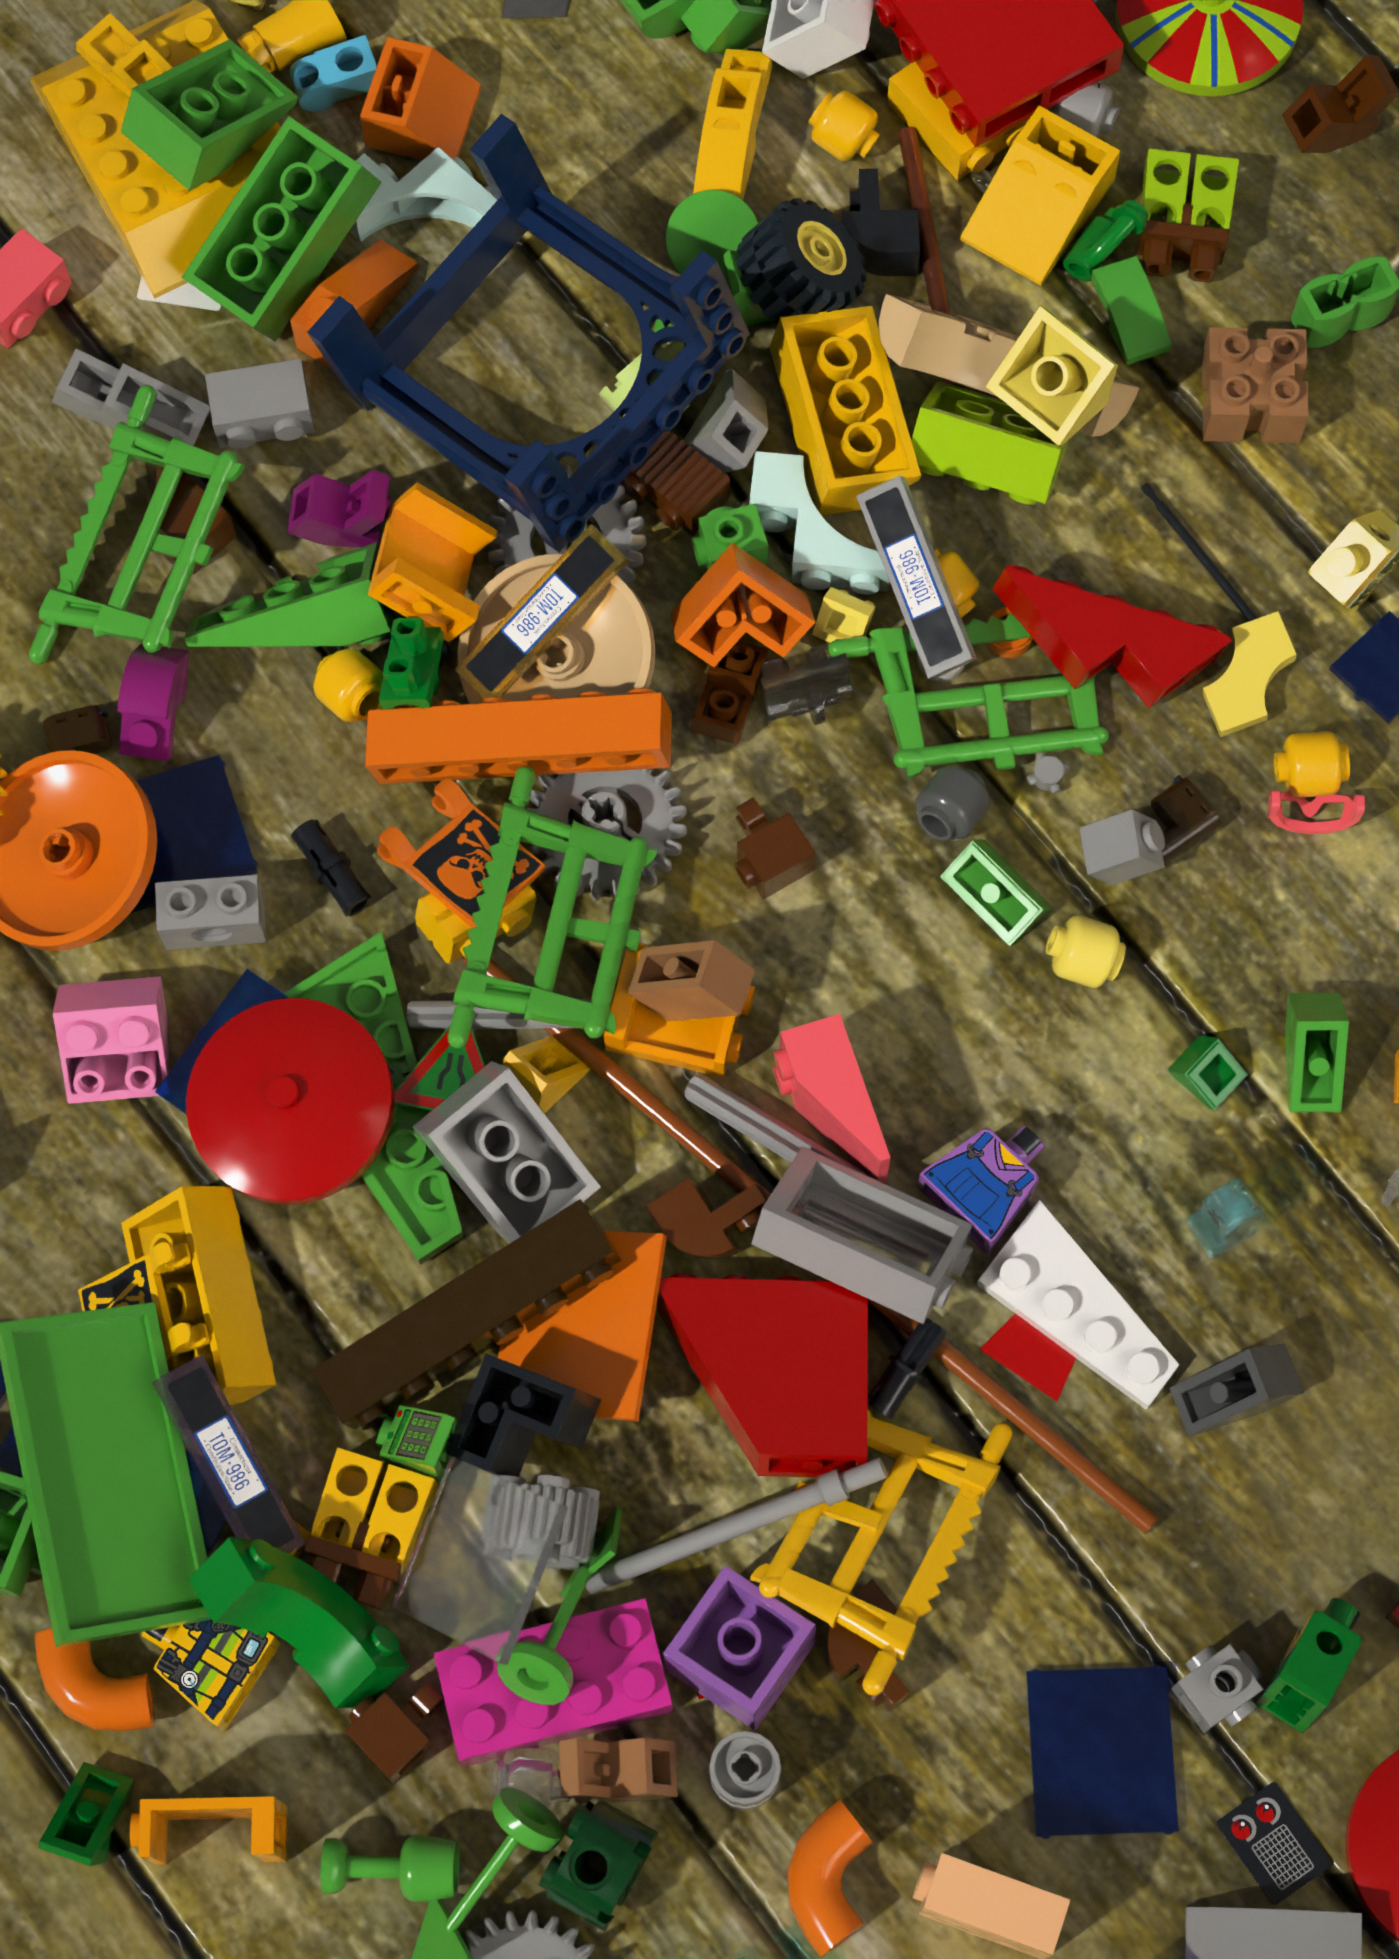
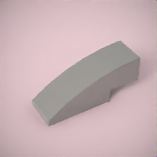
M75 349L52 399L54 404L115 429L119 422H128V413L140 387L150 385L154 387L157 396L145 425H142L141 429L169 441L178 436L184 443L192 446L210 411V405L124 363L119 370L78 349Z
M1185 1907V1959H1362V1913L1260 1908Z

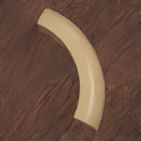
M890 294L885 295L879 317L880 341L888 357L900 367L942 377L992 395L995 394L986 388V385L1020 337L961 315L954 317L932 310L927 304ZM1115 376L1108 404L1079 431L1090 437L1103 436L1114 429L1128 413L1140 388Z

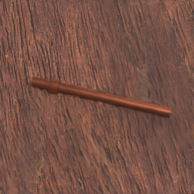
M904 127L899 130L898 136L912 210H918L920 256L929 305L932 310L951 315L917 130L914 127ZM943 378V381L945 383H956L955 381Z

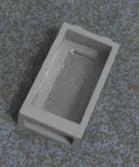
M802 1146L762 1207L751 1244L924 1324L933 1306L941 1309L945 1306L955 1284V1280L950 1278L952 1273L961 1277L970 1260L973 1248L965 1244L973 1224Z

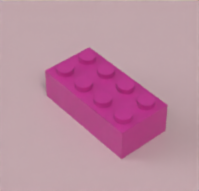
M646 1598L570 1617L555 1650L571 1666L574 1682L565 1701L556 1705L533 1703L514 1694L504 1685L497 1669V1664L508 1646L519 1641H534L543 1644L553 1622L435 1652L434 1657L457 1757L462 1767L501 1758L508 1753L524 1752L559 1743V1740L574 1739L673 1713L672 1701Z

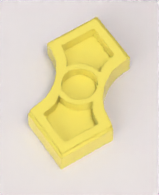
M1278 611L1232 628L1231 636L1234 656L1231 664L1217 681L1203 688L1204 699L1220 737L1267 721L1268 714L1265 707L1266 689L1272 678L1280 670L1296 660L1295 649Z

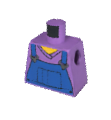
M1022 1126L1005 1143L992 1130L985 1128L924 1169L919 1175L917 1188L940 1210L973 1224L968 1237L988 1255L1034 1193L1039 1176L1027 1164L1044 1149V1144L1026 1126Z

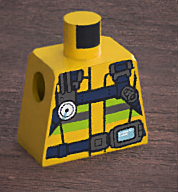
M212 1620L145 1631L141 1634L142 1637L164 1650L153 1669L211 1723L224 1732L281 1645L278 1639L269 1632L264 1637H261L246 1629L229 1624L213 1623Z

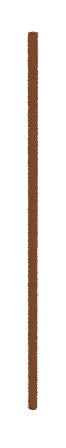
M464 956L461 957V958H459V959L462 960L466 965L468 964V962H467V960L464 958ZM490 958L486 975L519 983ZM543 1028L739 1194L753 1184H757L770 1197L771 1193L576 1029ZM868 1299L870 1304L909 1336L919 1324V1322ZM946 1339L943 1340L933 1355L938 1361L1144 1534H1147L1159 1517Z

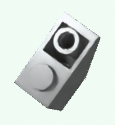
M733 369L727 370L683 441L690 445L693 450L698 451L701 456H704L708 462H712L716 468H720L722 473L745 468L769 430L766 399Z

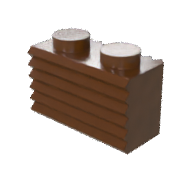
M671 431L663 433L650 448L647 459L639 467L633 468L620 483L632 499L641 502L645 498L655 506L658 517L670 529L677 531L681 527L691 536L696 535L699 530L698 518L704 517L710 511L722 507L730 498L729 476L722 473L720 468H716L712 462H708L704 456H701L698 451L693 450L690 445H687L683 439H679Z

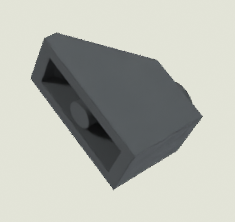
M1285 1343L1249 1348L1170 1387L1188 1437L1263 1413L1304 1393Z

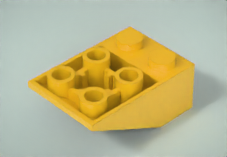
M1039 105L1013 141L960 236V240L1041 286L1115 181L1120 150Z

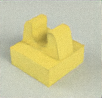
M830 587L823 598L812 635L829 643L836 639L866 636L876 606L869 600L862 601L849 595V592L846 590H837Z

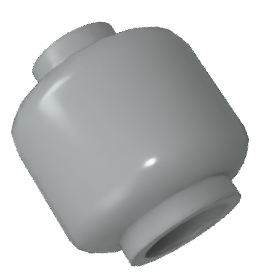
M1097 82L1094 85L1077 91L1047 110L1098 138L1101 132L1108 135L1111 133L1119 107L1111 105L1113 100L1112 89L1105 84Z

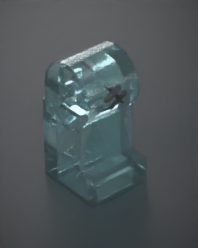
M1236 1178L1209 1194L1202 1201L1201 1209L1190 1215L1186 1223L1210 1259L1214 1260L1255 1235L1264 1213L1249 1198L1241 1178Z

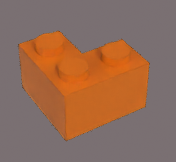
M733 542L670 613L676 642L712 667H715L745 632L784 658L815 624L808 595Z

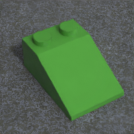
M229 39L134 87L129 99L121 133L190 191L222 174L296 105L298 96Z

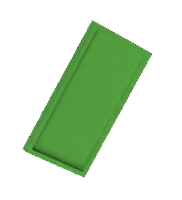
M155 1302L0 1322L1 1367L55 1647L212 1620L188 1580L208 1558L176 1403L167 1387L171 1383Z

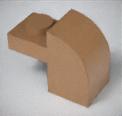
M646 1737L613 1742L580 1738L559 1740L560 1759L557 1773L561 1783V1797L574 1798L576 1803H587L588 1801L597 1803L600 1799L607 1803L678 1797L675 1741Z

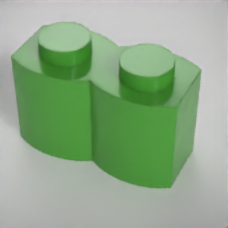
M1375 256L1362 259L1352 264L1343 274L1323 275L1308 282L1299 292L1291 322L1295 329H1306L1307 348H1319L1330 345L1341 339L1348 330H1365L1383 322L1391 314L1399 292V279L1386 257Z

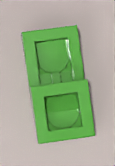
M1130 257L1093 269L1091 282L1109 316V331L1126 364L1129 365L1171 351L1172 343L1167 327L1138 257Z

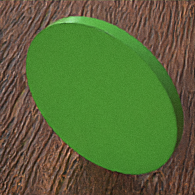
M704 190L694 193L675 208L668 221L665 239L669 258L677 271L682 274L700 252L704 251L717 260L725 277L723 254L729 249L737 251L742 238L758 224L757 218L748 204L738 196L727 191Z

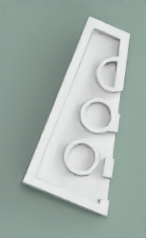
M1040 1200L978 1279L977 1286L1146 1410L1179 1367L1178 1362Z

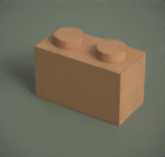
M716 940L643 947L627 993L667 1021L741 1015L755 969Z

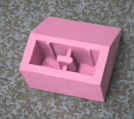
M161 976L59 985L53 1009V1019L68 1104L170 1095L168 1018Z

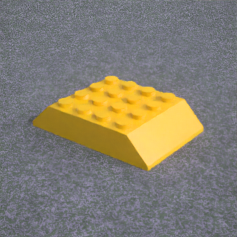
M193 0L129 31L139 42L145 39L173 68L229 40L211 9L197 0ZM80 54L29 78L154 299L188 283L181 277L281 128L279 123L276 122L222 174L189 191L121 133L130 97L107 80Z

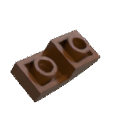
M738 640L715 667L710 665L705 688L692 718V732L739 744L762 677L769 649Z

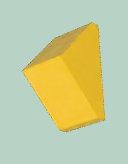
M552 1035L510 1050L503 1061V1066L508 1067L544 1114L590 1070L586 1064Z

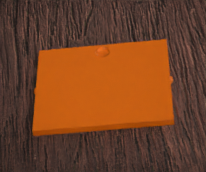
M603 1230L621 1258V1261L611 1266L614 1270L613 1274L596 1286L587 1288L583 1284L567 1294L569 1298L568 1303L556 1312L547 1316H542L539 1312L523 1322L524 1330L512 1340L500 1345L498 1358L601 1399L594 1417L595 1419L639 1422L667 1236L663 1233Z

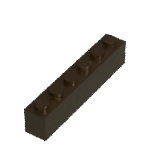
M579 1199L311 1371L341 1423L352 1429H357L361 1426L362 1430H368L383 1422L390 1415L388 1408L402 1399L406 1398L408 1402H411L431 1391L435 1387L432 1380L446 1371L451 1370L452 1373H457L474 1364L480 1358L477 1352L495 1341L497 1345H501L518 1336L524 1330L522 1323L540 1312L542 1316H547L562 1308L569 1301L567 1294L585 1284L587 1288H591L606 1280L614 1272L611 1266L621 1261V1258L591 1209Z

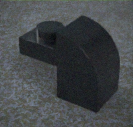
M878 168L859 169L858 188H849V211L841 212V221L859 245L857 248L863 254L865 264L862 267L866 272L878 276H917L920 256L918 210H880Z

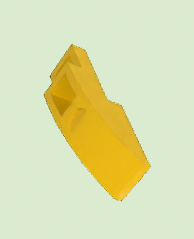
M726 49L721 69H715L702 129L693 194L704 190H722L732 193L742 200L744 199L756 151L755 134L773 67L772 59L760 51Z

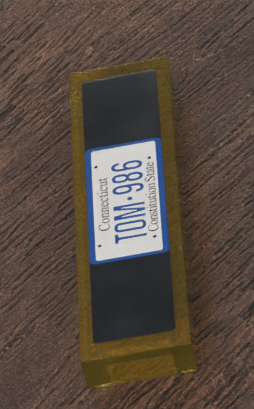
M591 524L460 663L455 671L484 699L491 697L501 698L630 560Z

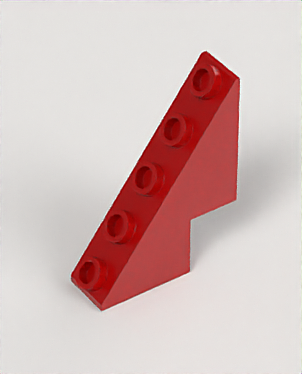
M1012 565L1006 567L992 588L1075 690L1112 664L1149 709L1217 660L1232 641L1228 635L1223 634L1212 625L1187 623L1175 619L1171 613L1164 610H1146L1128 604L1125 599L1119 596H1101L1081 590L1077 584L1071 581H1053L1036 576L1031 570L1022 566Z

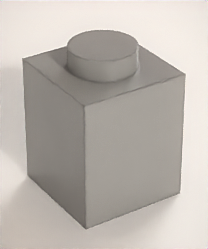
M1129 810L1079 828L1087 875L1110 885H1115L1165 868L1162 850L1165 847L1164 834L1157 821L1135 810Z

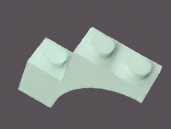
M439 147L401 180H398L395 173L386 164L380 163L377 165L364 153L356 162L366 168L382 183L349 233L359 242H362L369 235L386 226L416 218L452 220L473 228L495 204L497 199L489 186L484 188L473 178L471 170L460 158H450Z
M755 451L749 505L756 503L763 530L768 532H782L786 529L796 530L792 561V583L802 584V586L812 590H824L830 586L850 588L853 592L864 595L875 594L878 591L889 592L890 581L878 551L861 546L844 537L818 512L812 502L805 482L804 455Z

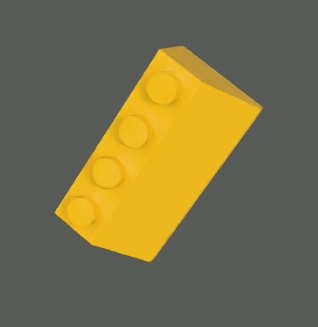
M866 306L835 310L828 313L826 311L818 312L817 314L780 317L769 348L799 455H804L803 468L811 499L818 512L823 516L861 510L857 495L899 475L906 478L908 486L919 481L921 472L887 355L880 341L879 327L873 307Z
M181 1186L121 1222L130 1263L149 1254L151 1249L161 1242H171L173 1247L180 1243H187L191 1262L188 1265L161 1273L172 1325L189 1323L192 1327L199 1323H206L210 1341L209 1344L178 1354L167 1360L171 1383L201 1367L223 1407L245 1402L276 1386L273 1362L269 1354L262 1323V1314L257 1301L251 1265L247 1257L232 1187ZM176 1404L178 1418H183V1415Z

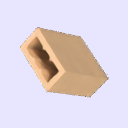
M944 1853L940 1854L934 1865L926 1862L922 1867L912 1897L922 1901L918 1915L1038 1959H1047L1054 1954L1070 1903V1899Z

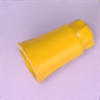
M292 0L271 16L253 25L254 30L236 39L237 45L270 73L276 69L280 72L294 64L297 60L312 55L316 51L347 41L344 29L328 0Z

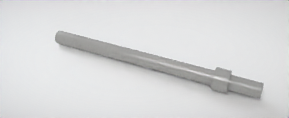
M879 1457L844 1472L836 1468L817 1476L818 1482L603 1566L589 1577L586 1588L590 1594H594L826 1502L828 1506H832L850 1499V1492L888 1478L885 1466Z

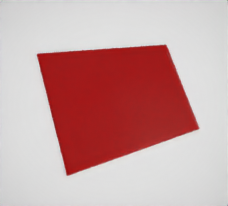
M1016 1313L980 1348L981 1351L1055 1401H1058L1076 1359Z

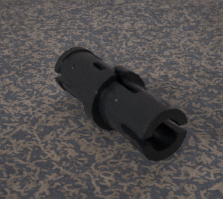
M313 819L308 820L298 826L291 834V839L297 844L313 867L312 876L318 884H324L342 909L345 917L354 916L367 908L372 902V897L367 893L349 867L351 860L347 854L337 850L317 819L315 821Z

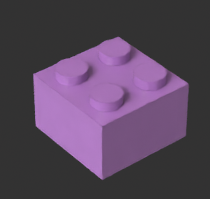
M725 1565L664 1651L666 1672L756 1731L815 1645L816 1627L813 1622L776 1598L764 1597L758 1586Z

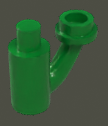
M1126 200L1122 205L1116 206V208L1109 207L1103 217L1095 216L1064 259L1063 266L1066 271L1080 281H1090L1092 279V270L1099 268L1103 261L1130 233L1141 234L1144 231L1148 218L1146 209L1135 201Z

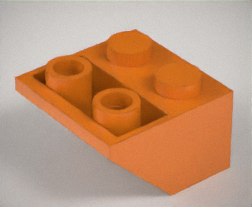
M387 37L360 114L365 147L419 160H424L439 147L450 158H459L481 92V84L433 47Z

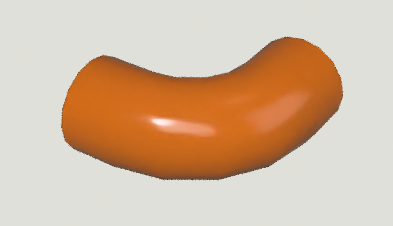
M52 1628L34 1634L36 1660L45 1691L65 1716L93 1730L133 1731L154 1727V1702L148 1673L125 1677H110L100 1672L94 1665L90 1641L55 1647Z
M840 1799L822 1812L797 1840L787 1870L789 1906L804 1937L820 1958L834 1950L864 1924L842 1891V1877L845 1868L850 1862L870 1847L873 1842Z

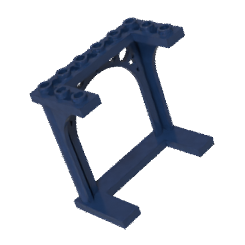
M500 114L469 149L497 199L495 204L376 338H374L354 306L341 296L332 303L307 333L356 403L367 411L373 405L377 406L532 521L544 542L560 553L568 542L576 540L581 535L586 522L595 511L614 497L618 485L633 468L639 467L647 459L650 448L663 433L670 431L677 425L682 412L691 401L710 387L714 375L729 358L735 357L742 350L750 332L717 260L701 251L686 270L677 277L642 257L552 194L516 123ZM527 231L622 297L638 320L642 338V356L638 374L631 390L620 406L605 421L589 432L566 442L546 446L537 439L531 446H524L505 442L490 435L403 372ZM643 306H646L649 309L644 311ZM657 319H660L665 328L657 332L652 331L653 324ZM680 341L686 344L671 361H662L654 357L655 351L664 343ZM656 373H661L657 377V379L651 385H649L650 379ZM599 444L594 449V451L588 457H586L587 451L593 445ZM565 456H573L578 461V469L570 478L567 477L559 463Z

